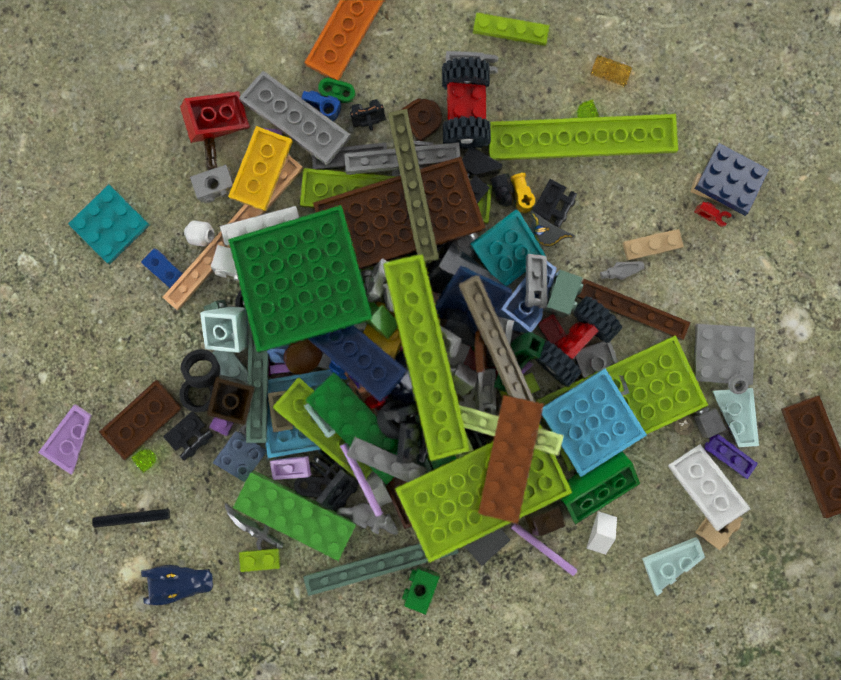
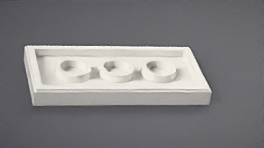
M701 444L668 465L669 469L716 531H719L751 509Z

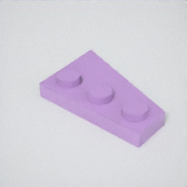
M76 404L73 405L38 453L68 473L73 474L92 415Z

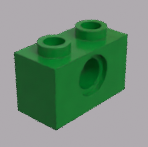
M419 565L416 570L412 569L409 577L411 585L409 589L405 588L402 599L405 600L404 607L426 615L440 579V574ZM423 585L426 589L423 593H417L415 587Z

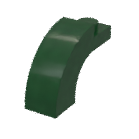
M532 332L524 333L510 343L520 370L530 360L540 358L545 339ZM498 373L494 387L507 393Z

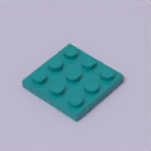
M109 184L68 223L109 265L150 226Z
M514 210L470 243L486 270L505 286L526 272V256L528 254L546 256L518 210Z

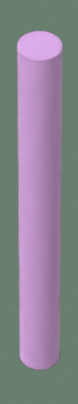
M347 443L341 445L340 447L375 516L382 515L383 512L357 460L347 456L350 448Z
M514 523L511 526L513 531L572 576L576 574V568L520 525Z

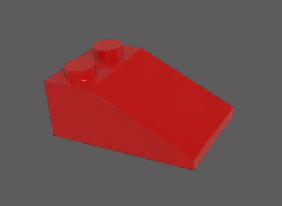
M239 91L184 98L180 109L191 143L204 141L210 137L218 138L250 127L243 103L239 99Z

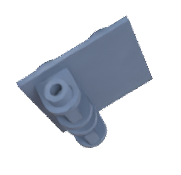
M235 431L212 463L245 482L250 472L254 470L267 450L256 443H246L245 435L240 431Z

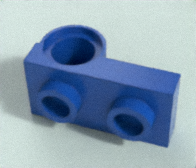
M303 91L301 98L312 107L319 108L320 112L331 121L337 119L342 107L336 97L320 96L316 91ZM327 108L334 109L332 113H325Z
M156 248L141 261L146 268L169 288L183 274Z

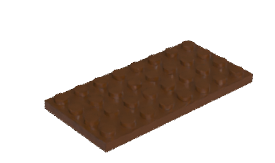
M461 156L420 169L436 246L486 229ZM401 176L313 202L316 213L340 205L343 207L360 270L374 266L382 259L389 261L416 252Z

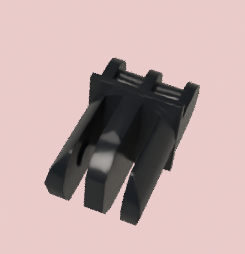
M321 449L318 453L332 463V465L319 456H315L314 460L325 468L327 472L314 462L310 461L309 463L311 467L330 482L333 480L328 476L330 472L335 475L338 473L333 469L336 465L347 472Z

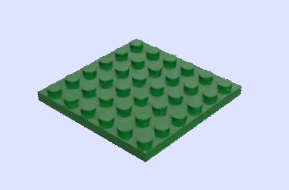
M341 205L228 239L258 353L373 319Z

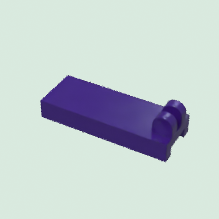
M719 434L710 437V441L704 444L706 451L745 479L750 477L758 465L757 462Z

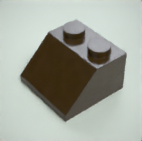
M224 375L216 377L207 416L246 425L255 387L240 379Z

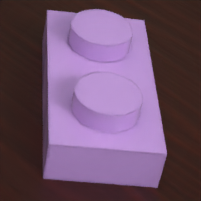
M308 456L273 459L270 461L273 480L311 476Z

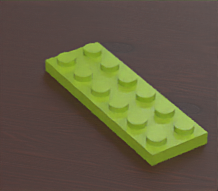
M298 377L272 408L356 478L340 447L346 442L337 433L327 438L304 407L307 404L305 399L314 390ZM357 461L367 479L373 470L367 464Z

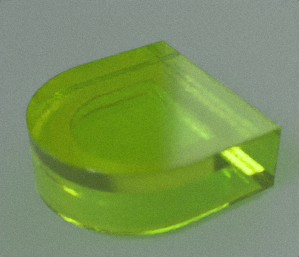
M593 99L580 104L577 109L578 118L599 117Z
M144 449L136 453L131 459L145 473L155 464L156 455L152 450Z

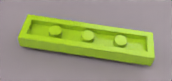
M476 12L473 33L546 46L550 25Z

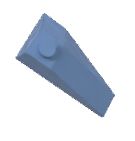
M548 261L547 296L557 269ZM526 277L496 315L513 320L512 330L522 333L532 332L543 316V308L525 306ZM534 293V298H539V294Z

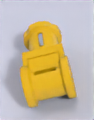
M518 173L510 177L515 190L516 209L520 213H528L535 204V197L531 193L530 187L526 184L525 173Z

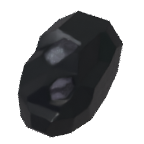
M509 174L498 175L490 179L495 201L503 207L511 206L514 201V190Z

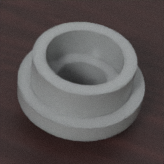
M735 375L728 382L730 391L735 394L746 392L749 385L748 380L742 375ZM740 381V385L735 387V383Z

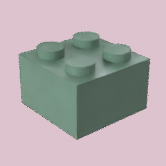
M559 270L554 276L547 296V306L543 311L561 318L574 313L577 306L575 298L582 291L583 283L581 281L583 277Z

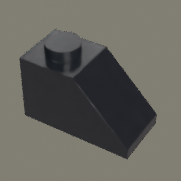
M471 146L462 159L468 178L471 177L472 179L474 176L482 178L500 173L503 164Z
M447 308L439 325L461 339L460 343L475 347L476 332L466 313L458 309Z

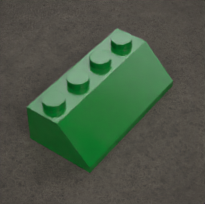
M621 451L581 477L576 473L567 480L572 493L560 498V501L576 525L640 484L633 463Z

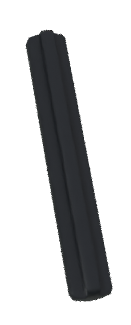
M167 508L98 516L92 519V526L98 528L167 520L170 518V510Z

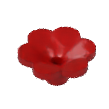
M373 395L367 397L364 401L367 407L370 409L376 408L377 410H380L385 403V399L379 402Z

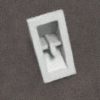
M372 471L366 480L381 507L392 500L384 482Z
M600 511L597 512L587 549L606 555L616 539L617 517Z

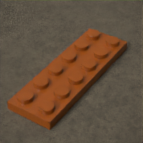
M503 395L478 514L518 524L543 403Z

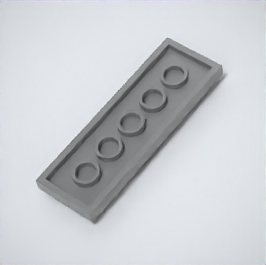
M264 71L259 74L239 97L240 102L325 165H328L351 138L348 132Z

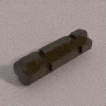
M206 138L204 140L205 160H207L206 168L209 171L217 168L216 143L214 138Z

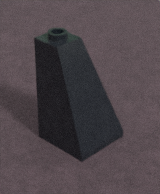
M451 243L438 256L439 260L433 261L427 270L431 291L440 294L461 265L504 285L454 243Z

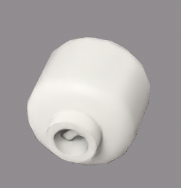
M194 220L184 230L187 242L196 246L205 247L209 245L215 235L214 229L208 222Z

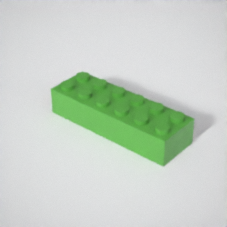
M257 471L250 472L233 506L234 509L339 561L356 526L350 518L337 514L333 509L330 510L307 496L299 495L295 490Z

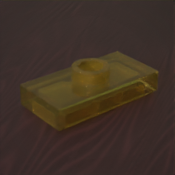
M597 55L590 74L625 87L633 67Z

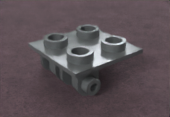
M499 528L465 545L464 548L483 566L510 539Z

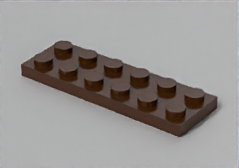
M816 395L783 407L781 411L823 518H830L841 513V449L820 395Z

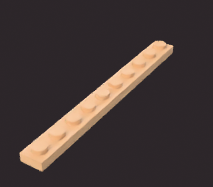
M289 155L285 160L266 211L303 170V167ZM244 204L228 224L263 215L266 211ZM221 231L163 296L176 310H179L213 272L211 264L217 245L230 248V245H225Z

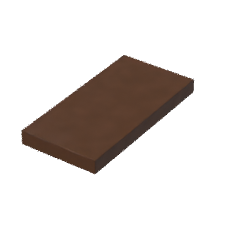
M155 380L103 427L99 433L123 460H127L179 413L183 407L159 380Z

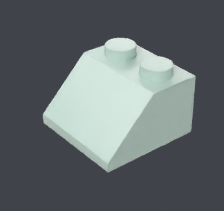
M224 307L200 312L205 349L239 353L248 347L249 323L246 308Z

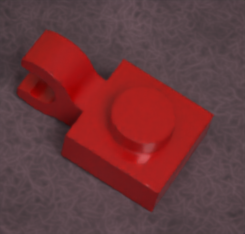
M704 201L694 211L703 218L716 222L720 227L727 225L726 222L722 221V216L727 219L732 216L727 211L719 213L720 211L716 209L714 204Z

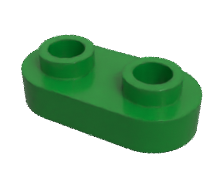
M324 78L319 82L318 89L321 96H333L345 104L351 103L355 99V89L350 83L332 78ZM330 87L331 91L326 92L325 89ZM345 92H348L349 96L344 97L343 94Z

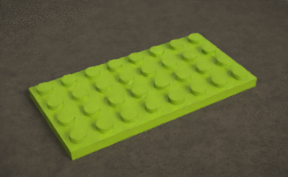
M672 336L604 368L612 377L620 392L625 391L619 375L623 376L629 394L622 396L646 434L709 406L676 336ZM597 372L573 382L569 387L565 386L537 399L536 402L543 403V406H545ZM560 447L559 452L569 471L574 469L564 450Z
M493 442L395 488L429 563L511 523L478 514ZM534 448L519 519L572 493L554 454Z

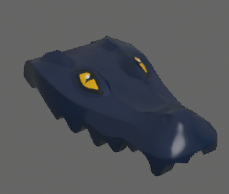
M162 565L141 570V577H147L149 596L143 598V603L158 606L175 603L195 594L210 592L214 585L210 569L194 570V568L179 567L178 565Z

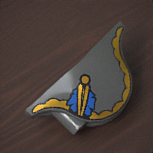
M530 211L533 221L529 228L540 245L546 247L554 246L562 239L575 236L552 225L534 211Z

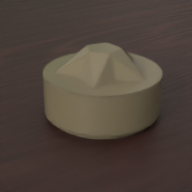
M685 416L673 422V429L679 435H689L694 429V423L691 418Z

